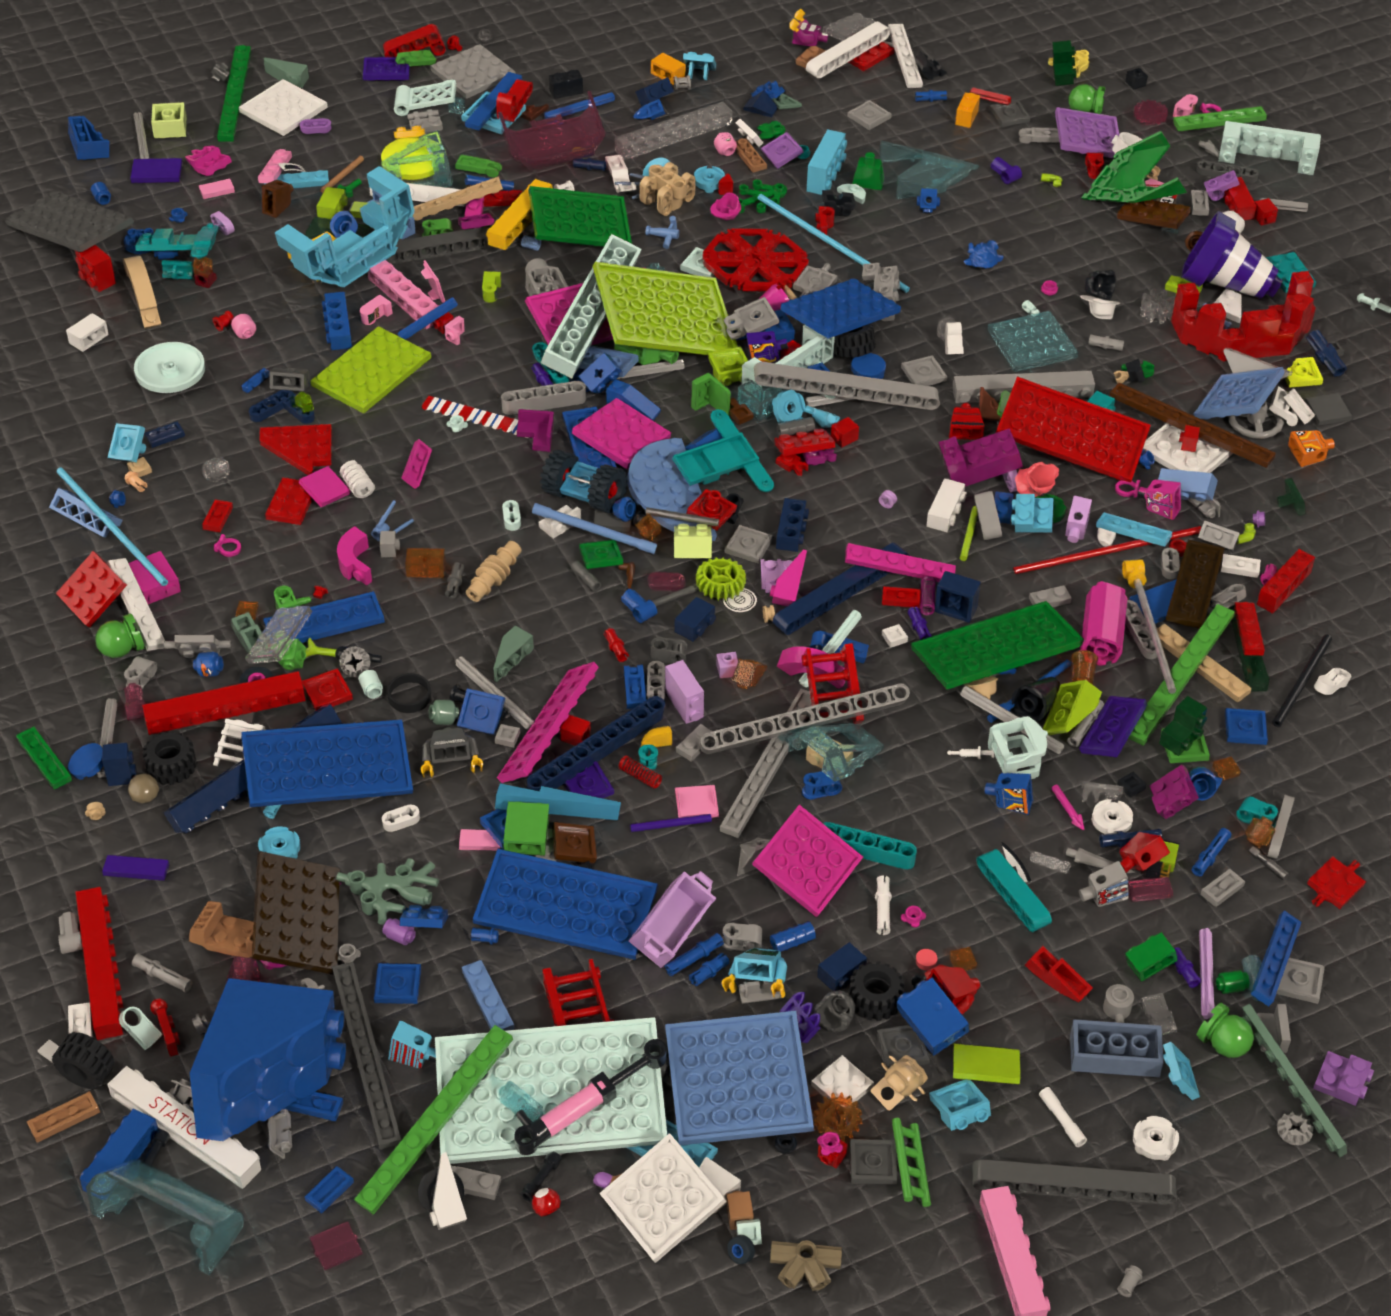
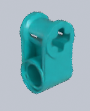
M1246 797L1236 812V816L1240 821L1262 830L1271 831L1276 827L1275 817L1278 814L1276 806L1254 797Z

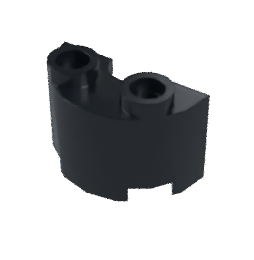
M920 51L916 55L915 61L917 66L928 79L934 80V77H943L947 73L940 62L933 58L928 60V56Z
M822 190L824 206L833 208L835 210L834 216L846 217L851 215V211L856 206L853 193L842 192L840 195H834L833 191Z

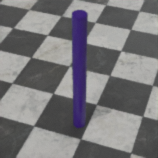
M711 814L643 822L630 824L631 832L707 823L712 822Z

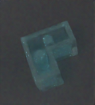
M750 380L738 387L737 402L740 405L745 404L752 411L754 417L761 421L774 414L772 400L786 389L768 386L762 389L753 380Z

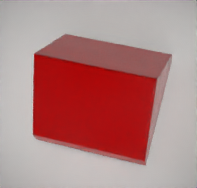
M729 173L719 180V195H725L729 192L733 193V180Z

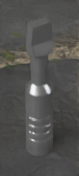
M1254 846L1249 850L1255 857L1265 862L1266 866L1285 880L1289 876L1287 871L1273 860L1266 858Z

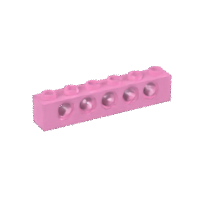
M386 260L373 266L367 272L368 279L414 320H418L439 306ZM430 323L429 325H427V326L424 327V328H425V329H428V328L432 327L433 324Z

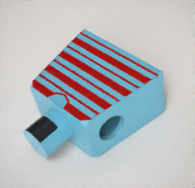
M399 1021L391 1038L388 1060L415 1068H422L425 1060L436 1063V1049L430 1047L432 1036L403 1021Z

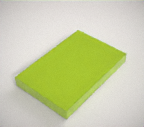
M954 1044L953 1078L1020 1084V1050Z

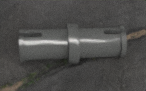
M459 562L452 565L451 574L447 578L448 585L445 595L448 597L449 592H451L449 598L452 599L457 597L458 588L462 584L461 577L464 565L461 564L460 569H458Z

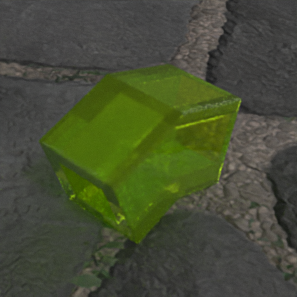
M301 391L295 396V404L302 409L303 413L314 411L313 402L309 394Z

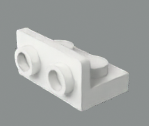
M565 505L557 510L558 512L581 519V509L578 507L572 510L569 506ZM544 518L539 521V528L552 538L563 534L566 530L573 527L550 518Z

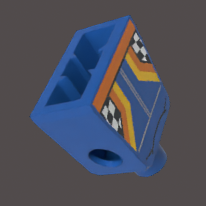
M1001 773L998 776L997 783H986L985 794L996 796V805L999 808L1029 815L1033 802L1031 774Z

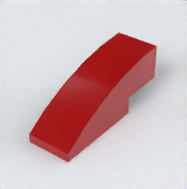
M1044 946L1025 964L1034 975L1047 985L1078 1003L1093 989L1063 958L1058 961Z

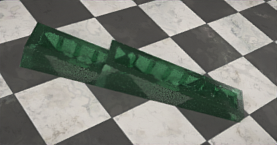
M1235 604L1229 607L1228 609L1235 611ZM1234 613L1231 623L1246 684L1252 688L1251 692L1267 691L1270 679L1263 658L1259 655H1244L1236 614Z

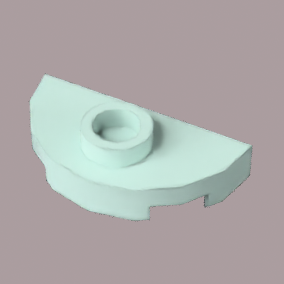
M843 184L837 187V192L853 193L855 201L861 204L865 202L866 192L859 185Z

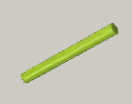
M973 506L960 554L961 561H966L978 517L976 506Z

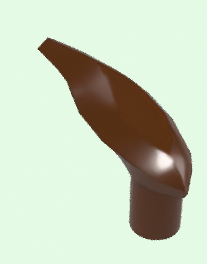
M634 562L623 563V565H619V570H627L628 589H631L635 564Z

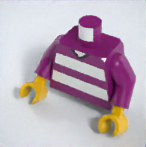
M799 9L795 13L796 19H792L790 22V28L794 31L792 44L817 46L819 41L827 43L829 34L822 33L821 26L809 24L807 19L803 18L805 12Z

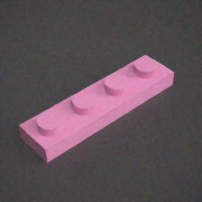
M285 149L276 150L258 176L259 183H269L277 180L283 171L278 164L288 163L292 158V152Z

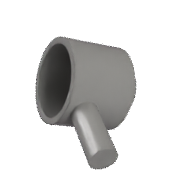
M1116 984L1110 986L1106 991L1103 1010L1108 1017L1115 1019L1117 1023H1125L1124 1019L1131 1013L1134 1001L1132 990L1125 985Z

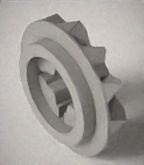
M349 647L341 654L339 666L343 673L349 677H359L363 671L369 669L370 657L361 647ZM353 656H355V659H362L361 662L357 663L356 669L354 665L347 664V662L352 660Z
M1293 1112L1288 1115L1284 1114L1277 1123L1279 1136L1289 1144L1303 1145L1308 1143L1313 1136L1314 1126H1311L1310 1119H1305L1302 1114L1296 1115ZM1292 1124L1300 1126L1299 1131L1297 1129L1291 1130Z

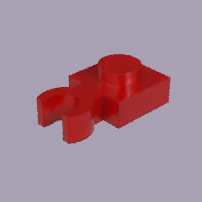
M781 454L776 458V464L788 472L794 470L798 476H802V469L808 471L809 465L806 462H801V457L796 454L788 456Z

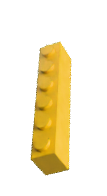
M537 179L529 184L526 190L519 195L515 202L496 220L494 225L487 230L488 245L506 250L533 220L529 187L552 188V184Z

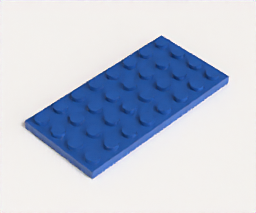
M402 720L241 732L250 807L413 793Z
M497 849L473 917V924L636 960L638 949L629 942V939L650 913L658 884Z

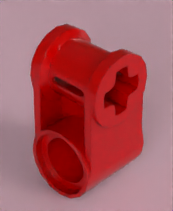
M1086 153L1085 165L1088 176L1092 179H1096L1102 172V167L1104 166L1103 153Z

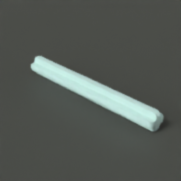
M853 610L822 651L828 654L835 653L861 619V613ZM804 673L799 679L800 684L805 688L809 686L807 673Z

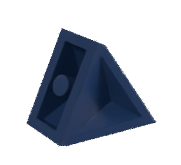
M764 90L750 98L743 107L745 111L771 118L778 109L777 105Z

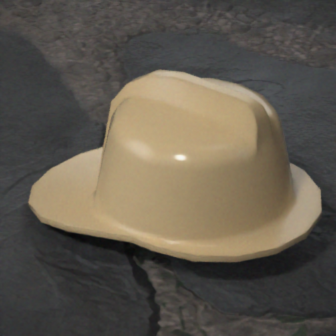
M991 675L964 685L990 700V696L997 691L996 680L998 678Z

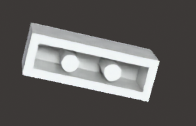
M944 478L928 512L926 527L948 532L950 526H954L956 514H959L961 510V502H965L967 492L964 491V483Z

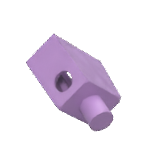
M1078 496L1073 497L1065 534L1068 537V541L1077 543L1079 539H1084L1092 499ZM1077 513H1081L1082 517L1076 516Z

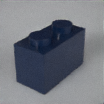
M666 77L635 93L641 106L674 92L669 78Z
M696 597L675 618L674 632L694 642L698 636L704 633L709 625L714 623L716 619L715 606Z
M127 743L103 745L102 762L108 786L129 784L133 776L137 775L136 764H132L134 762L133 751H129Z
M849 942L818 965L817 977L832 991H838L841 988L845 989L850 984V979L855 969L859 970V966L862 964L866 966L867 957Z

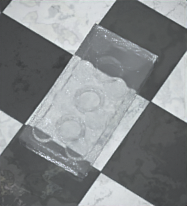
M854 13L823 26L822 32L844 41L873 24L875 20L865 18L860 13Z
M296 606L276 610L274 616L267 623V626L245 657L248 664L280 661L311 615L312 610L310 606Z

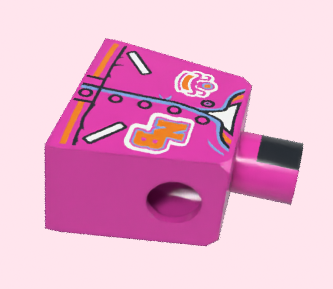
M1153 480L1148 488H1139L1138 497L1146 499L1147 510L1174 520L1181 510V483Z

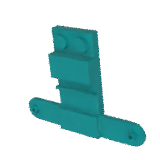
M208 223L207 226H203L195 235H184L183 232L180 235H174L173 228L156 229L154 235L145 233L139 237L135 245L136 251L191 250V256L200 259L207 256L209 250L212 249L219 227L213 225V223Z
M714 410L710 415L711 421L723 437L722 439L673 455V462L690 486L700 482L705 485L717 481L720 475H728L729 472L742 468V470L745 469L759 490L770 492L774 488V482L760 463L758 455L723 410Z

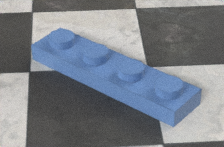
M482 960L461 967L462 973L490 1030L494 1025L504 1031L514 1030V1023Z

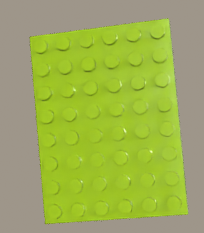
M594 262L592 267L615 344L708 355L709 352L738 347L736 339L732 340L726 331L727 326L724 323V319L728 314L716 278Z

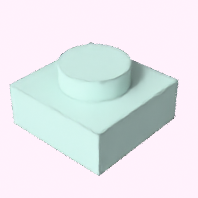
M759 1219L736 1221L737 1235L749 1237L754 1245L762 1244Z

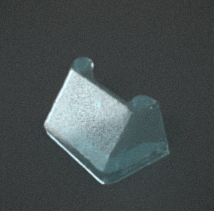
M132 1159L96 1174L86 1186L91 1212L100 1219L107 1212H114L118 1215L136 1192L195 1222L196 1224L190 1232V1239L198 1247L196 1256L201 1259L199 1270L208 1275L212 1273L244 1225L243 1215L237 1209L138 1159Z

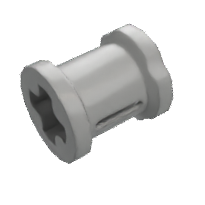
M690 75L680 78L674 76L675 90H678V88L691 89Z

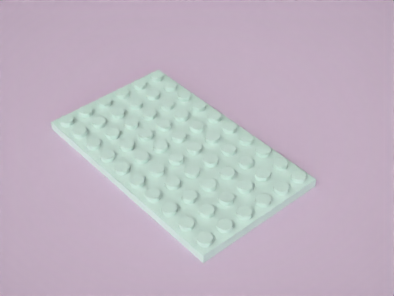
M655 1017L506 1031L512 1035L513 1041L440 1131V1153L447 1152L450 1164L540 1156L547 1155L553 1151L562 1154L658 1144L667 1136L661 1069H653L647 1065L615 1086V1099L605 1106L600 1104L539 1145L533 1154H520L515 1147L514 1139L515 1131L523 1126L516 1116L519 1110H523L529 1119L534 1122L588 1086L590 1080L601 1072H604L610 1079L642 1058L645 1044L649 1040L657 1039ZM488 1033L435 1037L438 1095ZM652 1052L651 1055L658 1056L659 1052ZM524 1138L521 1140V1142L528 1143L531 1141L530 1138Z

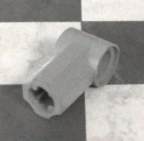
M71 912L63 913L59 917L60 935H58L61 953L65 954L83 950L77 914Z

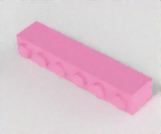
M1009 1186L982 1190L980 1197L981 1209L1015 1316H1047L1048 1311H1050V1302L1047 1296L1044 1297L1042 1291V1277L1040 1275L1037 1276L1035 1270L1037 1268L1036 1259L1029 1251V1237L1022 1230L1023 1219L1021 1214H1017L1015 1195L1010 1193Z

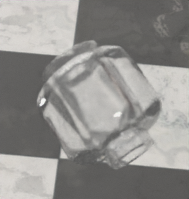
M220 456L213 457L204 462L202 468L203 476L211 482H218L229 475V463Z

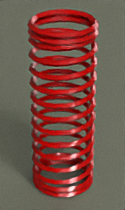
M624 756L619 762L618 767L620 770L647 784V786L656 789L660 785L662 775L655 773L652 769L649 770V768H646V766H643V764L638 763L634 759L632 760L629 756Z

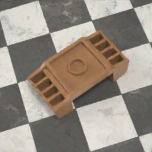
M208 901L190 929L189 942L201 945L210 951L247 959L252 957L254 922L223 915L222 903Z

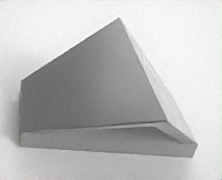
M755 838L740 845L741 852L737 876L757 869L752 863L771 839Z

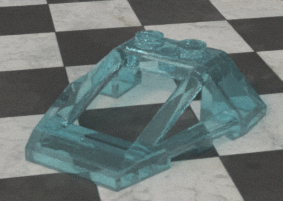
M439 130L422 135L415 143L408 144L407 148L403 151L396 152L381 162L383 169L402 180L399 165L431 160L435 174L433 175L434 179L411 183L438 187H450L453 185L447 153ZM425 145L429 152L426 155L405 157Z
M852 723L813 726L785 737V741L796 750L806 748L809 745L824 758L822 772L834 782L851 776L854 773V769L862 767L864 761L868 758L872 759L884 749L883 743L860 725ZM826 733H843L855 744L839 745ZM843 752H863L849 762H846Z

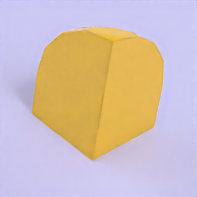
M662 726L651 729L644 735L641 747L644 745H653L655 747L672 745L671 727Z

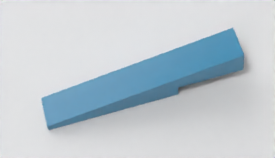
M501 783L499 784L495 802V809L507 810L508 801L549 804V814L618 820L621 802L541 786L540 791Z

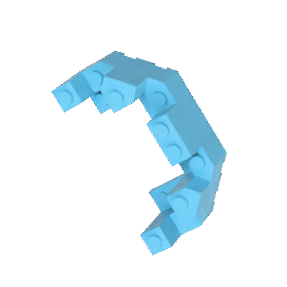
M378 166L366 175L369 187L381 194L382 197L379 198V202L372 200L360 208L363 222L375 229L373 232L362 238L349 230L334 241H332L331 235L325 233L312 241L287 224L275 232L278 246L291 254L292 258L290 261L294 264V267L310 279H317L325 283L345 287L370 271V268L396 253L398 240L403 238L408 227L406 223L415 212L409 185Z

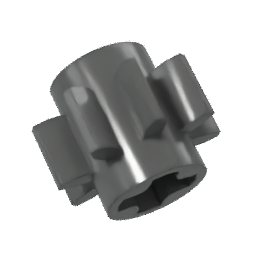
M215 63L210 71L213 74L211 78L218 82L219 80L224 81L229 74V71H227L228 66L224 63H220V65Z

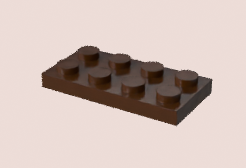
M1154 200L1136 203L1126 202L1118 211L1117 219L1178 229L1189 215L1190 207Z

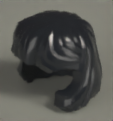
M1113 270L1090 273L1085 279V291L1094 297L1111 301L1116 287L1115 272Z

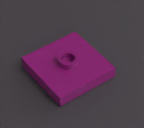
M489 213L458 218V225L461 229H476L494 224V218Z

